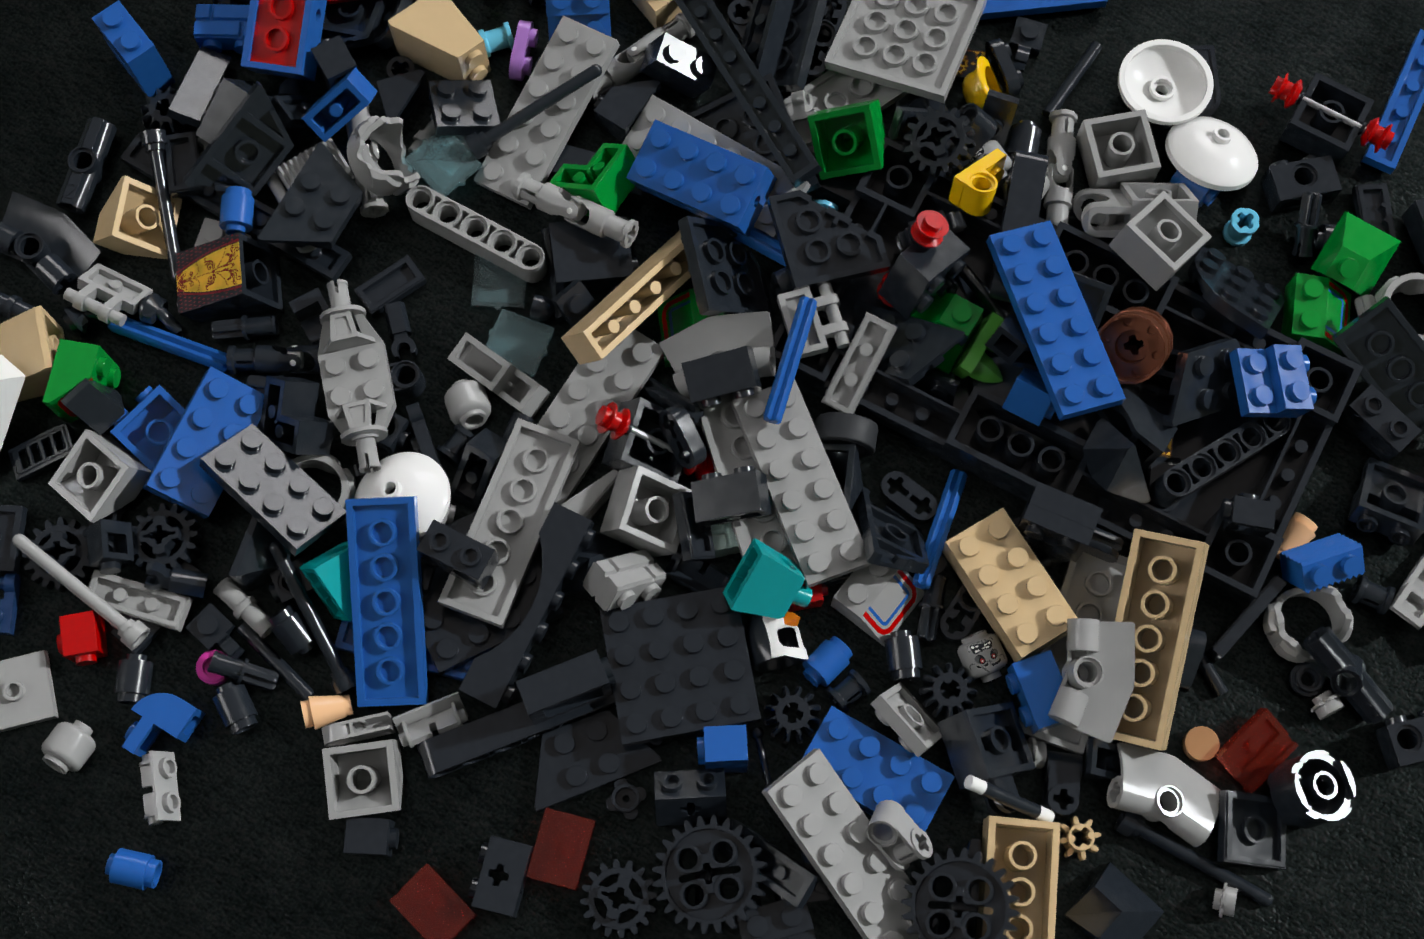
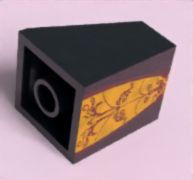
M237 232L175 253L177 306L180 315L203 323L241 318L242 315L251 317L283 312L278 251L270 247L260 246L257 241Z

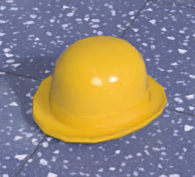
M980 56L977 59L976 69L963 80L962 93L967 104L974 103L983 109L989 89L1003 92L988 59Z

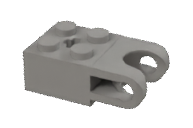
M1120 182V189L1087 188L1078 191L1073 198L1072 209L1088 235L1115 238L1130 220L1163 191L1177 202L1195 221H1197L1199 200L1185 183ZM1094 199L1096 201L1087 204L1082 211L1081 206L1085 200ZM1090 223L1098 224L1099 226L1094 227Z

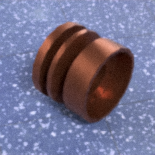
M1129 307L1121 310L1110 318L1098 331L1120 384H1138L1149 380L1165 364L1173 349V334L1168 322L1158 312L1147 307ZM1134 335L1137 340H1143V344L1138 350L1136 345L1129 344Z

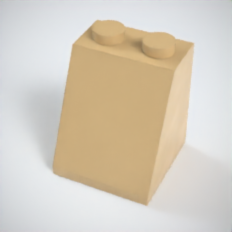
M418 0L387 21L398 54L408 57L413 63L448 80H483L491 71L483 38L451 0Z
M42 306L29 309L0 324V355H3L26 376L17 402L44 396L60 339L65 340L63 328Z

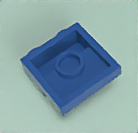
M546 0L549 41L563 16L612 37L609 0Z
M1273 344L1266 349L1236 348L1229 352L1241 417L1298 418L1314 409L1313 405L1316 402L1317 394L1316 390L1309 386L1307 372L1310 368V360L1307 355L1303 354L1301 345Z
M149 385L135 398L139 404L130 413L124 409L125 414L113 424L114 428L110 431L150 471L153 470L185 411L160 385L155 389Z

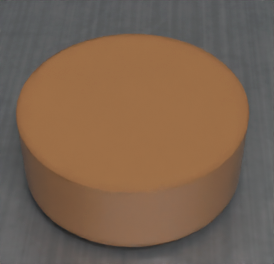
M1197 726L1190 729L1184 735L1182 747L1184 753L1191 760L1205 762L1212 759L1218 753L1220 742L1217 734L1212 729L1205 726Z

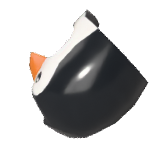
M787 611L781 619L760 615L752 616L745 627V638L750 663L754 670L758 672L781 670L808 660L807 651L797 627L800 620L797 614Z

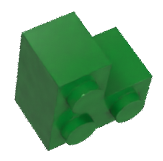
M603 143L587 165L563 163L549 183L563 188L572 196L583 197L616 213L628 194L635 188V185L626 178L635 161V157L627 144Z

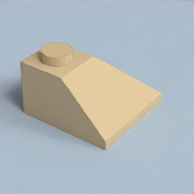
M126 175L122 176L99 214L93 243L125 255L168 259L156 188ZM171 197L175 225L177 227L183 199Z

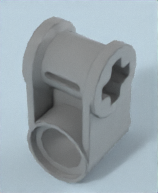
M884 800L876 805L866 830L867 837L887 858L895 870L899 872L908 869L910 863L918 859L925 860L932 856L933 847L930 838L918 827L898 802Z

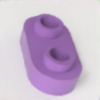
M519 20L510 58L509 79L523 81L525 75L530 76L533 59L529 55L531 47L536 48L539 34L538 29H534V24L531 21Z

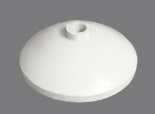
M1157 39L1136 46L1126 55L1118 73V88L1125 104L1132 111L1145 109L1148 121L1155 124L1179 125L1193 120L1204 111L1213 94V75L1205 59L1188 45L1173 40ZM1157 91L1162 92L1164 95L1158 94Z
M1197 116L1186 123L1173 125L1167 134L1165 148L1169 160L1182 175L1200 186L1218 191L1238 190L1248 185L1258 170V157L1251 142L1241 131L1222 120Z
M401 452L390 455L379 461L381 464L380 470L374 472L372 467L370 468L371 473L364 475L357 487L354 498L417 496L419 538L421 542L433 519L441 523L447 513L451 498L448 477L436 461L424 454ZM396 487L395 491L392 494H389L390 491Z

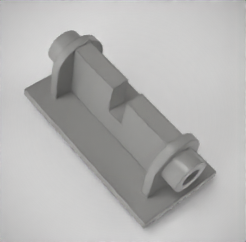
M455 692L393 717L392 720L399 732L398 736L402 746L410 745L413 748L416 744L432 738V732L435 730L442 734L462 726L464 722L469 721V716L458 692Z
M151 750L149 754L142 755V762L139 763L142 788L152 787L153 792L143 794L144 819H148L149 825H159L163 821H181V800L178 793L174 752Z

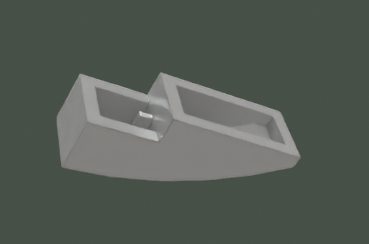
M467 332L447 358L532 419L551 394L543 386Z

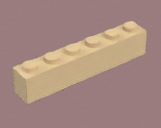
M680 230L561 337L580 365L602 360L691 277L684 246L681 241Z

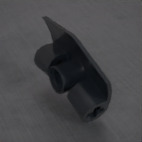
M12 192L7 211L2 222H0V253L24 262L53 294L59 295L64 293L67 288H71L78 282V278L92 268L102 255L101 251L63 212L19 193ZM39 247L35 254L29 255L33 248Z

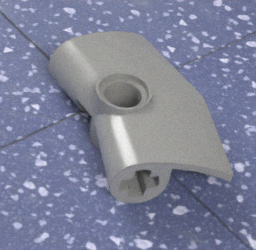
M767 311L710 316L659 343L660 348L675 371L673 380L676 388L681 395L688 399L690 397L681 365L683 362L743 346H750L753 348L759 376L770 377L774 376L776 372L770 313Z
M1088 618L1067 619V662L1063 666V679L1048 713L1050 718L1103 742H1112L1135 684L1134 622H1104ZM1080 664L1086 666L1088 670V678L1085 682L1080 680L1077 674Z
M1123 742L1117 743L1121 775L1113 778L1108 786V806L1142 815L1150 822L1161 821L1172 832L1193 847H1198L1204 843L1209 837L1219 813V791L1221 790L1173 755Z

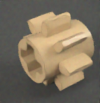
M1073 816L1070 820L1072 827H1068L1065 824L1060 825V831L1063 832L1062 838H1060V845L1063 844L1066 849L1064 853L1065 858L1073 853H1077L1078 859L1083 861L1086 860L1085 850L1092 853L1099 851L1098 847L1094 845V841L1101 836V833H1094L1090 827L1093 820L1090 819L1084 824H1079L1078 817ZM1081 831L1083 833L1081 840L1085 844L1082 843L1076 846L1074 844L1075 837L1072 833Z

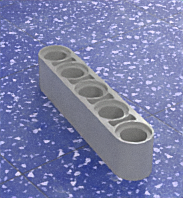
M417 185L407 192L405 197L412 220L420 226L490 263L492 262L497 267L505 269L507 272L509 271V273L514 276L516 275V277L526 282L537 283L546 276L547 264L545 254L537 244L427 186ZM420 203H429L424 208H416ZM447 217H456V219L450 223L443 222V220ZM475 231L483 232V234L478 237L470 236ZM501 246H511V248L508 251H497V249ZM529 260L539 261L532 267L524 265Z

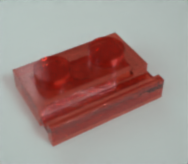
M1260 708L1214 756L1236 781H1239L1245 792L1253 793L1268 778L1269 774L1274 772L1275 768L1284 762L1299 745L1291 740L1288 736L1289 733L1268 709Z
M546 807L526 877L576 891L594 830L595 820Z
M428 863L389 900L425 939H454L477 916Z

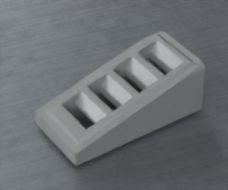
M613 469L561 505L591 520L611 497L618 471Z

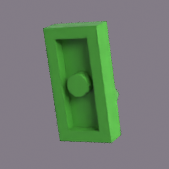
M992 312L982 320L953 368V374L961 379L970 376L973 379L986 383H999L1003 381L998 366L985 353V350L993 352L985 346V343L1004 320L1002 317Z

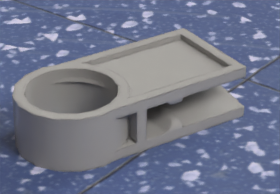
M386 711L322 727L324 746H340L395 733L393 717Z

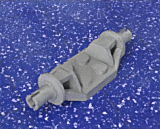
M337 279L338 287H335L334 281L326 284L331 308H328L319 315L322 331L318 349V361L327 413L330 420L334 422V425L341 433V443L347 446H356L359 472L371 473L370 467H373L374 472L381 469L376 443L388 436L387 428L397 407L386 346L366 319L365 308L351 304L348 281ZM356 324H358L360 332H357ZM372 413H376V420L374 425H372L371 422Z

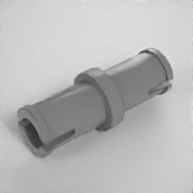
M228 577L215 587L213 593L234 611L233 616L238 620L243 619L259 634V637L265 638L272 632V625L268 621L270 616L257 605L258 601L253 596L248 597Z

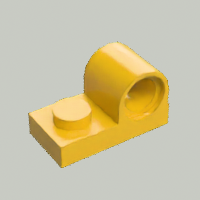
M997 148L955 175L948 200L970 215L984 216L991 211L997 185L1004 176L1005 171L1003 167L1007 155Z

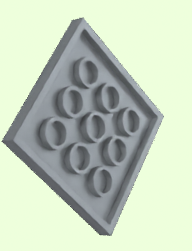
M852 0L824 61L825 69L944 103L987 4V0Z

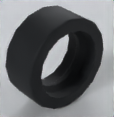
M842 412L824 413L816 418L815 428L822 444H856L859 457H866L875 453L878 425L874 421L863 416Z

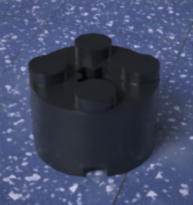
M1314 750L1282 762L1275 768L1274 772L1269 774L1267 783L1270 788L1271 798L1285 825L1305 829L1313 828L1342 819L1349 814L1351 799L1355 798L1356 786L1349 768L1340 759L1335 760L1327 755L1330 754L1329 752L1324 750Z

